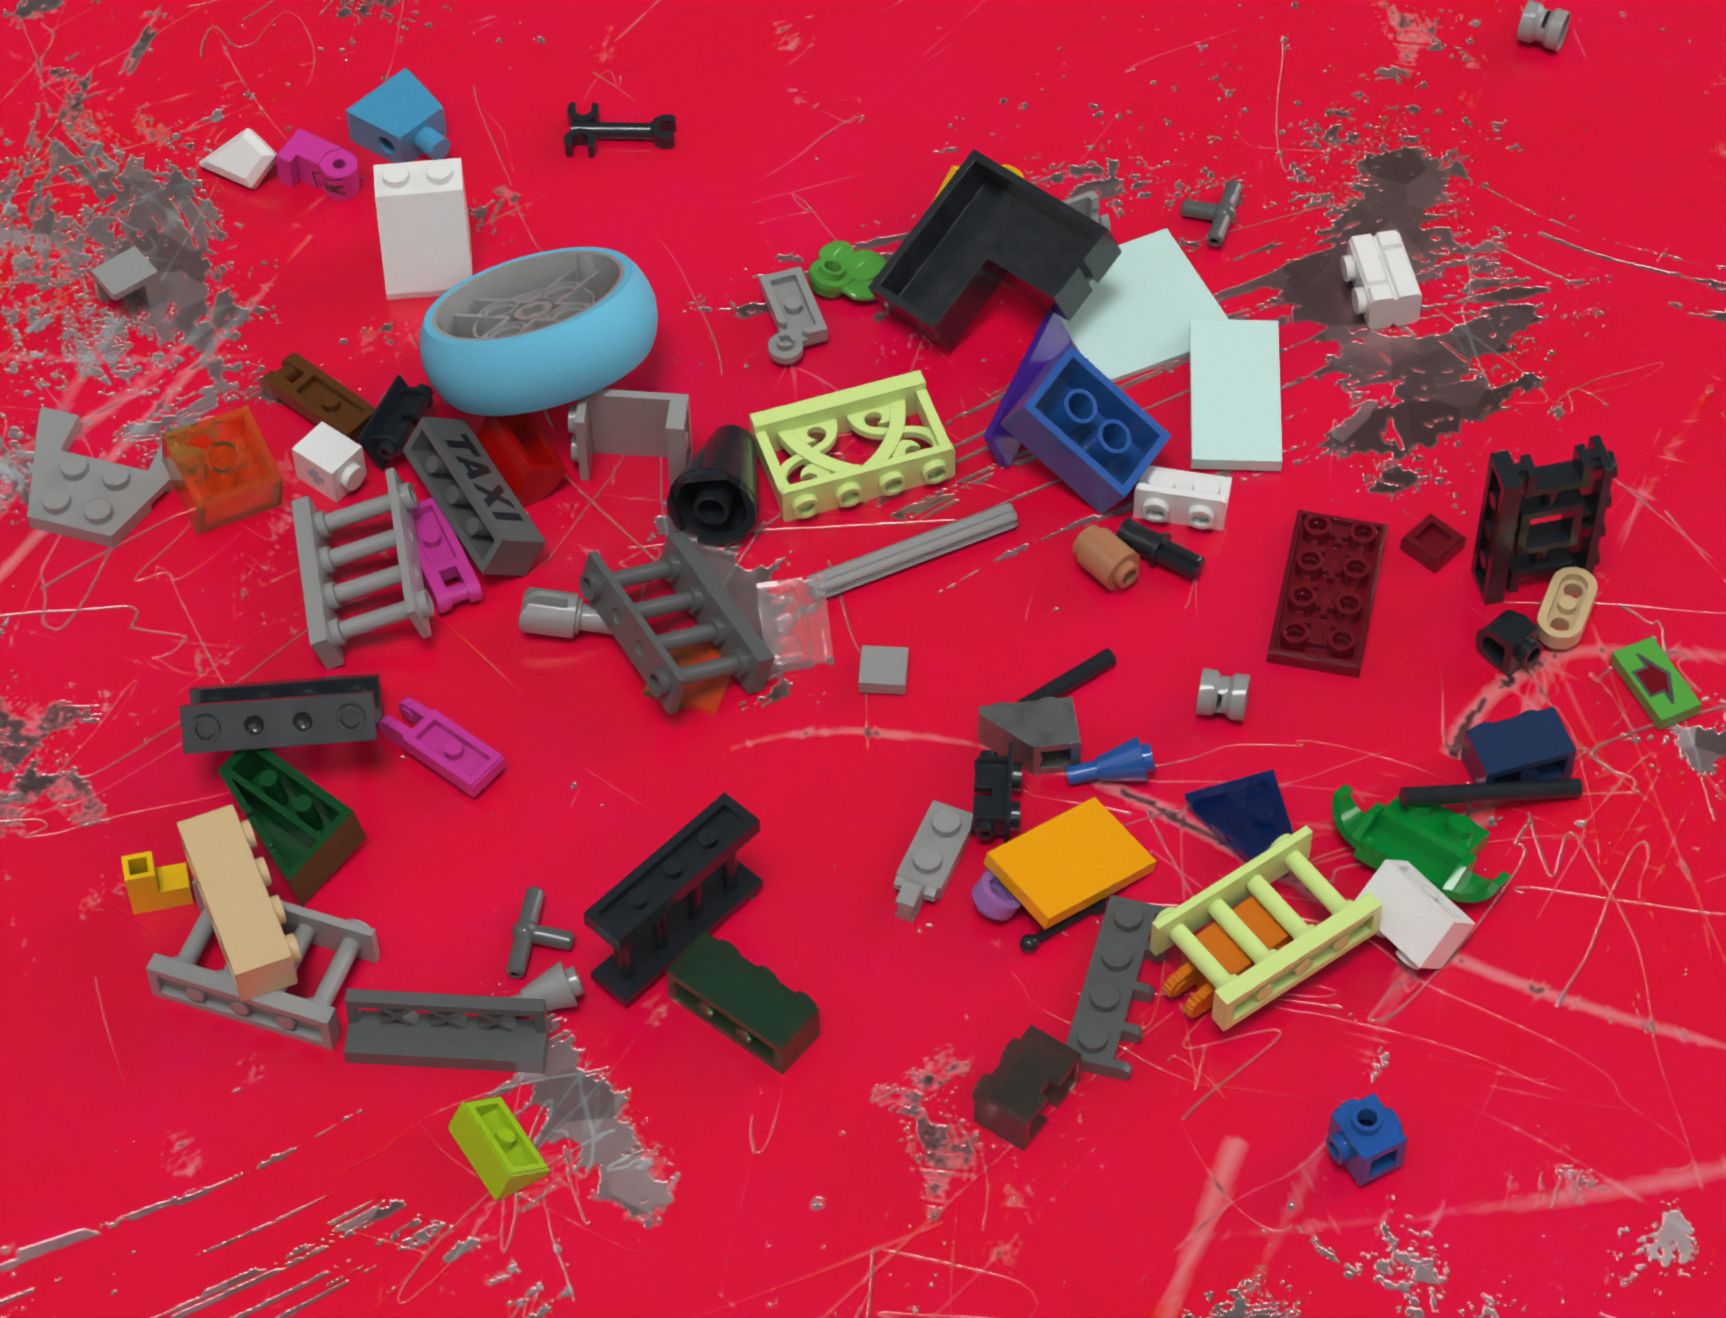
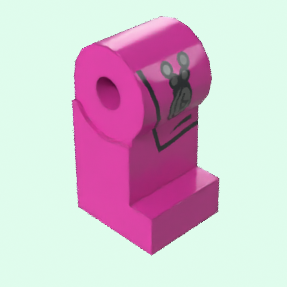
M300 128L276 154L279 182L293 188L300 180L324 190L327 197L336 201L352 199L360 191L359 168L356 156L340 146Z

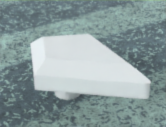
M246 128L203 158L199 165L248 188L256 189L275 164L277 153L252 129Z

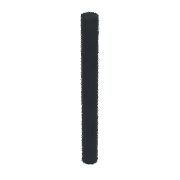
M1579 778L1401 787L1399 790V802L1401 806L1575 798L1581 797L1583 785Z

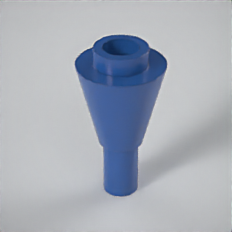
M1138 736L1095 757L1096 760L1066 767L1070 785L1100 779L1101 781L1149 782L1147 772L1156 770L1150 743L1140 745Z

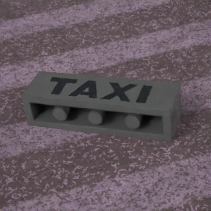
M422 417L402 451L482 574L525 576L546 544V541L467 422L461 419Z

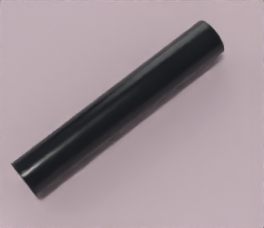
M1106 648L1017 702L1034 701L1044 697L1060 698L1114 666L1116 658L1113 652Z

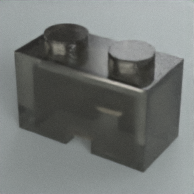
M1031 1025L1020 1039L1014 1037L1010 1040L1001 1055L999 1066L992 1074L985 1073L975 1085L972 1092V1099H974V1122L1025 1151L1047 1123V1117L1042 1115L1046 1107L1051 1104L1059 1108L1080 1081L1081 1053Z

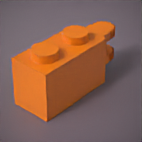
M1253 895L1232 909L1269 950L1276 949L1278 951L1293 941L1290 934ZM1216 921L1195 936L1230 975L1237 974L1239 976L1255 964ZM1183 953L1182 966L1165 980L1162 991L1170 998H1176L1182 992L1196 985L1199 988L1198 991L1194 992L1186 1000L1183 1011L1193 1019L1213 1007L1214 991L1216 988Z

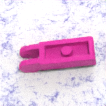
M405 697L398 704V707L405 719L412 722L415 727L410 729L399 720L391 717V715H386L378 722L379 729L389 741L391 740L398 747L404 748L405 751L472 797L480 793L506 768L505 758L502 754L436 709L431 711L411 697Z

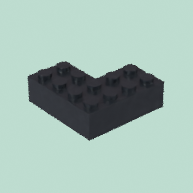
M973 149L868 288L885 311L950 350L1002 281L1065 320L1070 321L1093 291L1089 285L1091 279L1099 283L1122 251L1108 228Z

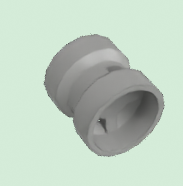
M1529 0L1519 23L1517 40L1527 43L1538 41L1543 43L1545 48L1558 52L1569 27L1571 12L1560 8L1553 11L1545 9L1543 3Z
M1203 668L1196 714L1212 716L1214 713H1222L1230 720L1243 722L1251 675L1236 673L1231 677L1223 676L1216 669Z

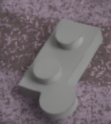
M801 266L759 276L760 291L778 331V334L774 335L768 343L769 356L773 361L780 364H792L802 357L804 352L803 346L828 340V328Z

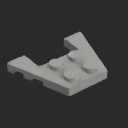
M41 407L38 417L27 512L29 526L33 529L114 548L152 511L151 504L165 491L171 493L181 483L180 476L190 466L193 465L197 468L206 457L204 445L165 436L148 470L129 467L68 452L82 427L79 415Z

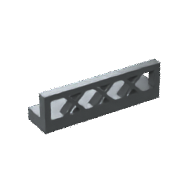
M346 989L345 1006L349 1021L344 1048L346 1063L544 1074L549 1037L545 999ZM360 1007H362V1008H377V1009L381 1010L382 1012H380V1011H362V1010L360 1009ZM413 1010L427 1011L431 1014H418ZM463 1013L477 1014L481 1017L466 1016ZM513 1016L534 1017V1020L516 1019Z

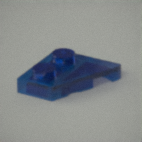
M1273 769L1184 794L1188 810L1245 863L1268 850L1272 843L1280 836L1287 833L1292 835L1294 833Z

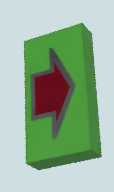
M1653 636L1612 652L1610 663L1658 730L1700 714L1702 703Z

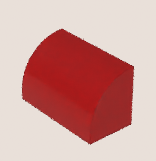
M531 414L486 416L476 437L522 507H528L546 497L560 483L567 468Z

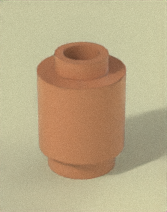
M1095 524L1090 525L1078 535L1073 543L1072 552L1077 556V563L1109 590H1116L1120 587L1126 588L1139 575L1140 555L1106 527L1100 528Z

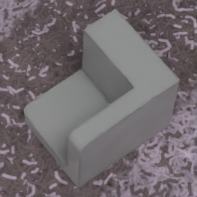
M136 246L90 270L96 297L102 303L110 299L119 300L133 291L149 308L164 301L158 270Z

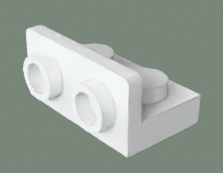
M1149 465L1135 487L1133 518L1147 519L1152 522L1187 525L1198 529L1223 531L1231 493L1232 478Z

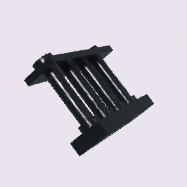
M380 673L194 686L189 689L190 704L180 705L179 707L184 754L377 740L376 723L384 718Z
M724 792L583 913L585 925L613 947V954L590 973L591 979L626 1007L763 887V880L737 860V851L760 832V820Z

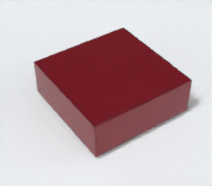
M1430 513L1401 539L1400 550L1436 574L1465 548L1466 537Z

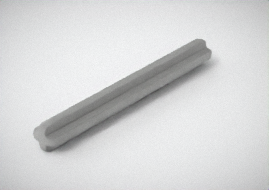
M1005 502L806 577L807 591L813 601H820L1013 529L1018 525L1016 511L1011 503Z

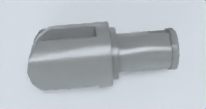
M529 587L524 592L518 620L519 628L523 632L572 639L574 634H579V630L613 635L593 605L583 603V598H579V593Z

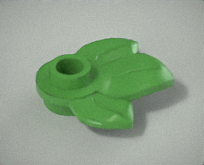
M833 241L820 249L819 260L811 264L808 273L811 287L816 293L825 297H838L844 293L855 300H876L868 287L888 262L883 256L870 250L861 249L854 251L851 244L847 241Z

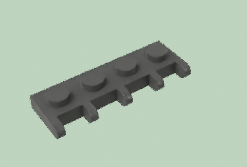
M1110 895L1062 1055L1063 1067L1119 1080H1128L1130 1078L1132 1066L1125 1061L1116 1060L1121 1041L1139 1043L1141 1041L1143 1029L1138 1025L1127 1023V1018L1133 1000L1151 1002L1155 989L1149 984L1138 982L1144 960L1152 962H1162L1164 960L1166 950L1155 956L1150 951L1152 922L1167 907Z

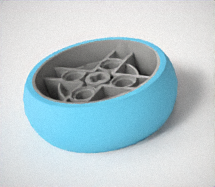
M570 247L519 257L490 267L463 280L446 291L430 306L424 316L420 331L422 366L431 385L439 395L450 405L465 413L482 416H508L560 406L613 384L634 370L647 357L657 333L658 311L656 297L648 279L640 268L627 256L612 249Z

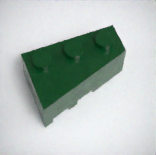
M267 748L236 750L217 770L232 799L245 819L249 820L253 832L301 907L307 903L366 839V835L352 809Z

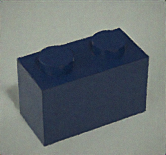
M1550 707L1539 711L1528 710L1522 712L1517 717L1494 723L1483 722L1472 729L1465 730L1461 759L1473 784L1571 779L1577 750L1555 707Z

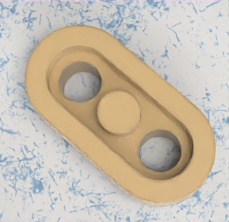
M1566 567L1558 570L1553 575L1536 622L1538 627L1537 637L1546 646L1554 649H1568L1580 641L1595 603L1598 588L1597 581L1590 572L1579 567Z

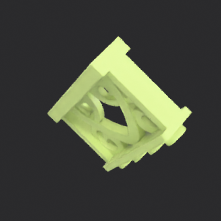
M921 370L749 414L750 434L755 440L756 456L759 457L785 522L799 518H809L815 514L840 507H851L859 502L886 495H896L901 491L919 486L937 484L955 476V449L948 439L927 392L926 381ZM918 414L923 426H906V417ZM855 431L857 434L869 439L883 440L877 451L863 465L840 461L825 455V453L834 446L839 434ZM903 438H919L927 441L932 447L920 450L919 444L912 440H903ZM823 439V441L817 444V440ZM785 449L792 457L780 466L774 451ZM801 465L806 466L800 474L801 482L789 484L787 481L789 474Z

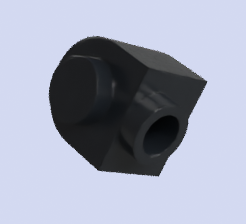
M1513 610L1504 611L1476 634V643L1482 656L1508 678L1523 666L1529 667L1535 663L1543 650V645L1537 641L1538 627L1526 615Z

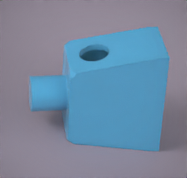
M406 68L346 109L350 140L393 163L413 162L422 154L427 155L432 160L443 159L450 149V141L445 138L447 130L442 105Z

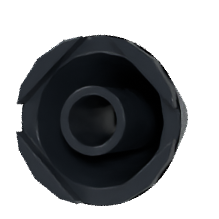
M724 425L717 428L671 485L667 497L668 515L676 528L681 532L685 531L686 528L698 535L697 541L701 543L724 546L739 542L754 526L758 516L756 444L753 436L746 429L736 425Z

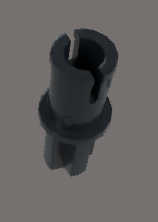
M1126 518L1116 533V536L1135 552L1148 559L1149 565L1153 567L1160 563L1190 579L1198 578L1204 567L1205 559L1172 542L1169 533L1163 532L1160 534L1131 518Z

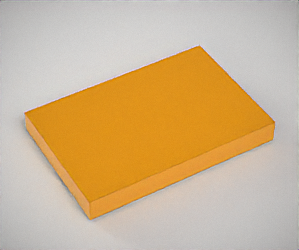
M1093 797L987 852L983 864L1046 930L1152 873L1157 861L1098 799Z

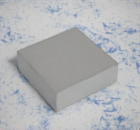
M862 645L858 682L859 692L905 695L909 658L908 648Z

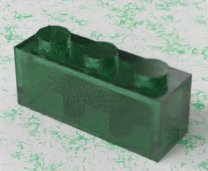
M704 931L666 970L668 997L781 1075L820 1036V1013L816 1003L807 994L801 991L795 993L779 982L777 976L767 967L762 965L756 966L742 957L738 949L726 940L722 939L719 941Z

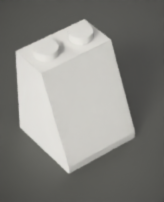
M461 158L373 165L375 203L387 300L441 296L458 283L473 276L470 225Z

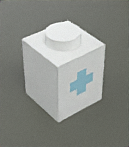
M323 421L292 448L297 478L336 503L349 491L357 489L363 482L364 477L367 476L363 447Z

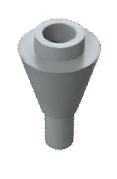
M560 960L520 990L521 993L513 995L511 998L545 999L546 1010L548 1011L579 1006L576 996L584 994V990L574 966L565 969Z

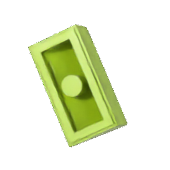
M501 1096L464 1102L459 1105L449 1123V1132L495 1200L506 1198L548 1175L549 1167Z

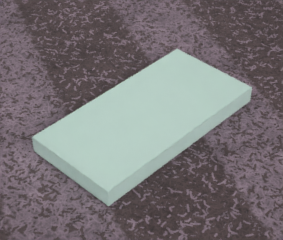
M1190 318L1191 469L1281 471L1282 427L1278 321Z

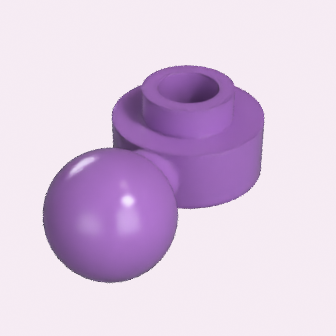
M985 866L986 872L972 888V898L979 912L985 917L1001 921L1008 920L1022 904Z

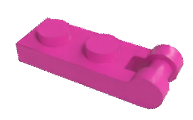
M433 497L418 502V508L413 509V517L422 576L437 612L441 614L453 609V604L465 600L469 604L482 600L483 594L479 581L453 528ZM458 577L460 583L449 587L445 586L444 581Z

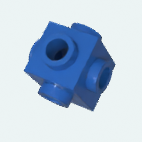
M1375 1093L1361 1100H1347L1334 1110L1330 1117L1326 1145L1334 1161L1339 1165L1344 1163L1359 1186L1403 1165L1407 1138L1403 1134L1401 1122L1394 1110L1390 1107L1385 1108Z

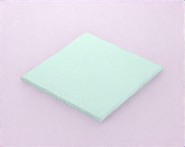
M1167 228L1118 245L1122 253L1099 283L1091 279L1089 285L1093 291L1072 319L1067 321L1059 316L1072 340L1073 347L1085 358H1088L1113 383L1189 356L1190 318L1228 319Z

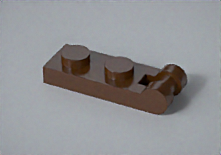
M292 352L281 362L282 367L276 372L270 370L259 379L261 388L270 398L274 400L279 398L316 425L323 421L354 442L376 409L297 353Z

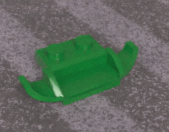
M1344 784L1333 794L1332 811L1337 829L1342 837L1356 849L1353 857L1376 870L1379 869L1385 859L1408 861L1447 898L1468 903L1483 901L1495 895L1511 877V875L1503 871L1495 879H1486L1472 872L1478 858L1476 855L1485 848L1490 832L1475 824L1467 816L1456 814L1442 805L1401 806L1399 795L1387 806L1377 802L1364 813L1353 800V788Z

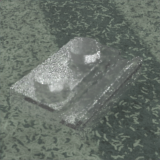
M823 574L816 575L817 579L803 580L800 577L756 583L763 642L775 657L770 673L814 668L813 664L827 663L828 666L835 665Z

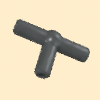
M1237 181L1227 182L1218 204L1188 199L1182 202V216L1212 220L1206 238L1209 245L1219 247L1223 244L1228 227L1236 218L1235 208L1242 192V185Z
M532 886L526 889L519 919L512 928L513 943L506 967V973L511 978L519 979L524 977L532 944L568 951L573 947L575 937L573 931L537 925L545 896L544 891L539 887Z

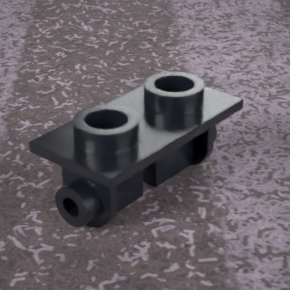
M400 375L396 376L358 436L357 441L380 471H384L393 457L401 455L403 445L414 429V421H419L424 411L433 404V391L429 386L418 384L417 387H409Z
M1009 743L1008 756H999L995 751L984 750L974 761V793L992 794V796L974 795L971 827L980 839L988 840L992 839L995 835H1004L1005 844L1009 841L1010 830H1019L1021 802L1011 801L1012 791H1021L1022 762H1013L1014 743Z

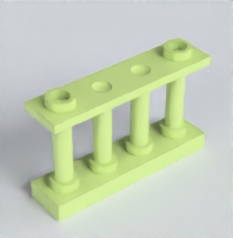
M1307 825L1292 835L1287 833L1280 836L1272 843L1268 850L1178 907L1170 906L1164 909L1152 922L1150 951L1157 956L1176 944L1216 988L1211 1018L1223 1031L1229 1029L1378 932L1382 904L1373 894L1368 892L1356 901H1346L1308 861L1313 831ZM1292 871L1332 914L1331 917L1317 926L1314 924L1307 925L1270 884ZM1253 895L1290 934L1293 941L1278 951L1276 949L1269 950L1231 908ZM1215 920L1255 963L1254 966L1239 976L1237 974L1230 975L1193 935V932Z

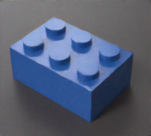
M1072 345L1046 364L1000 424L1100 514L1127 496L1172 436Z

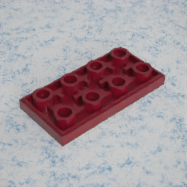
M1302 510L1297 511L1267 653L1268 663L1359 678L1388 525Z

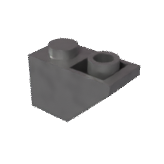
M1072 696L1062 698L1044 697L1039 700L1016 703L997 702L992 705L978 707L979 742L1001 756H1008L1009 743H1014L1013 762H1022V769L1028 773L1039 775L1066 772L1067 766L1080 764L1081 740Z

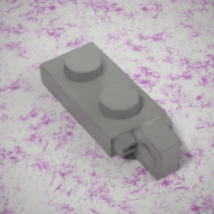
M935 800L932 801L896 872L894 889L900 891L895 900V904H897L895 917L914 923L925 899L935 902L936 899L941 900L975 832L971 827L973 813Z

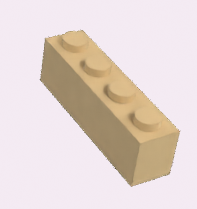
M231 804L176 822L184 854L241 1002L297 984L298 979L294 964L301 962L302 956L294 934L284 935L281 924L287 923V919L278 894L271 897L268 895L266 886L272 885L266 862L263 857L254 859L251 849L257 847V842L249 820L240 822L235 808Z

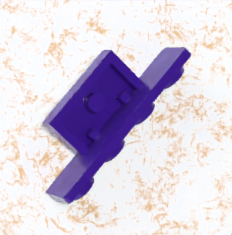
M1047 312L984 434V440L1000 467H1010L1021 446V443L1000 425L1046 364L1072 344V340L1063 323L1054 312Z

